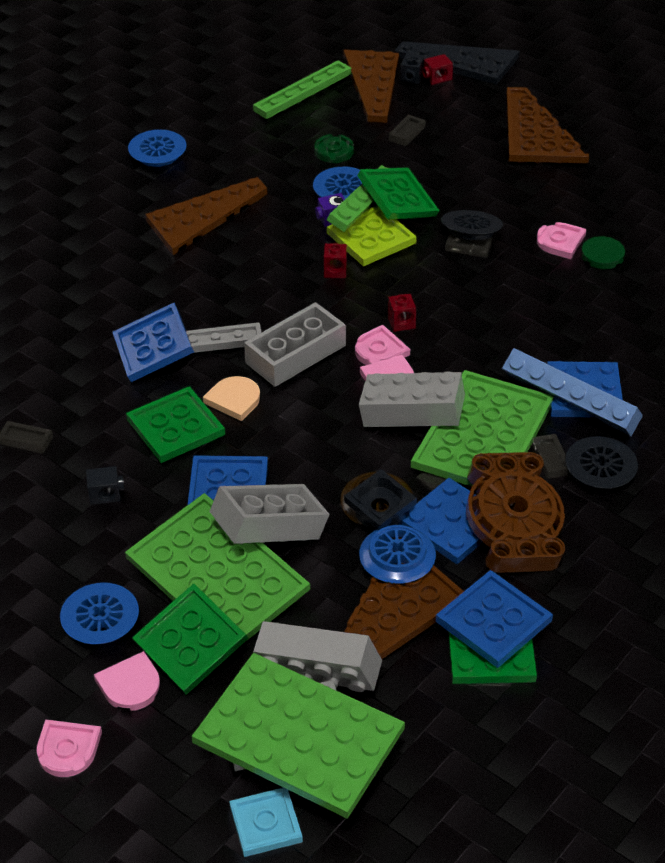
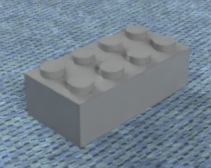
M315 302L244 342L245 363L276 387L346 346V325Z
M462 373L367 374L359 402L363 426H459L465 398Z
M304 484L219 486L209 511L234 544L319 539L330 515Z
M265 621L262 623L253 651L316 682L321 683L333 680L335 688L337 686H344L356 692H363L364 690L374 691L382 663L379 653L367 635Z

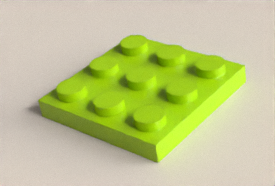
M378 205L365 211L345 232L333 224L327 226V234L337 243L347 244V252L362 266H366L416 244V236L397 219L388 220Z

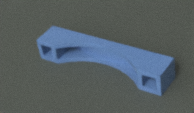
M513 348L502 367L510 378L526 386L554 395L626 435L632 436L643 417L638 407Z

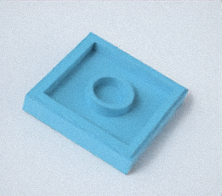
M283 787L229 801L244 857L303 842L288 789Z

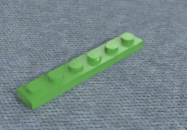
M338 60L253 104L254 112L268 119L351 75V67Z
M381 165L378 169H385L387 167ZM363 183L336 207L327 218L328 222L343 232L375 203L368 190L363 186Z

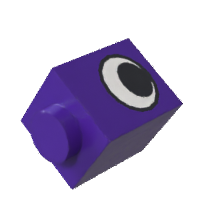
M342 193L318 198V207H315L317 219L322 221L324 227L332 225L327 221V218L345 200Z

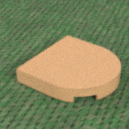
M241 376L228 377L219 381L203 396V403L242 421L259 404L260 390L258 385L249 378Z

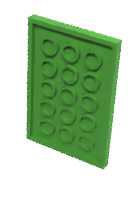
M464 370L462 379L465 398L459 426H431L411 460V468L446 479L451 478L456 482L473 486L467 478L473 457L480 453L528 452L551 408V403L554 399L553 395Z
M204 493L128 549L125 555L136 568L172 601L194 583L250 639L261 629L263 621L271 622L310 590V583L265 544L259 542L234 544L209 512L213 500Z
M253 653L194 732L192 743L348 819L405 729V722Z

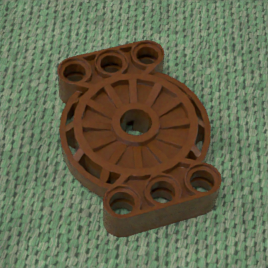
M533 452L480 453L472 459L467 478L473 486L466 503V517L476 536L490 547L486 557V565L491 571L498 573L551 571L558 567L564 554L565 545L557 538L565 518L564 506L555 489L547 481L539 477L544 465V461L539 454Z

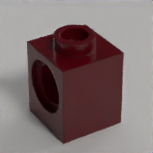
M445 54L424 59L422 74L431 85L452 80L453 63Z
M325 243L324 278H346L347 244Z
M411 294L388 297V319L393 332L416 328V306Z

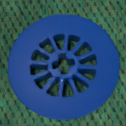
M169 130L143 132L134 137L128 145V151L133 158L144 165L152 167L169 165L176 161L186 150L185 139L178 133Z
M353 167L327 169L316 176L313 188L320 197L342 193L346 199L362 184L357 176L360 169Z
M391 525L369 534L361 544L359 556L363 567L373 577L389 583H408L420 579L431 570L436 559V551L432 541L419 530L404 525Z
M95 583L76 590L66 599L60 612V621L65 632L73 639L87 644H103L117 640L131 630L137 621L139 606L134 595L126 588L112 583Z

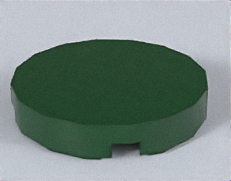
M333 134L322 136L315 142V156L324 162L341 163L353 156V141L344 135H338V137H333Z
M604 236L593 237L583 243L581 256L585 263L586 261L589 262L590 266L594 268L612 269L616 267V264L623 262L625 249L619 241Z

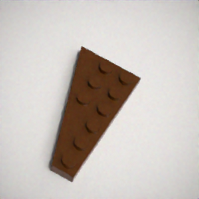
M344 50V59L347 61V66L351 67V78L356 91L359 93V99L362 101L367 121L387 123L399 62V53L391 51L375 52L373 50Z
M258 177L251 178L247 181L145 214L146 221L172 255L179 252L178 248L181 246H188L193 243V239L198 235L204 236L224 223L229 215L238 214L243 206L252 205L266 196L267 187Z

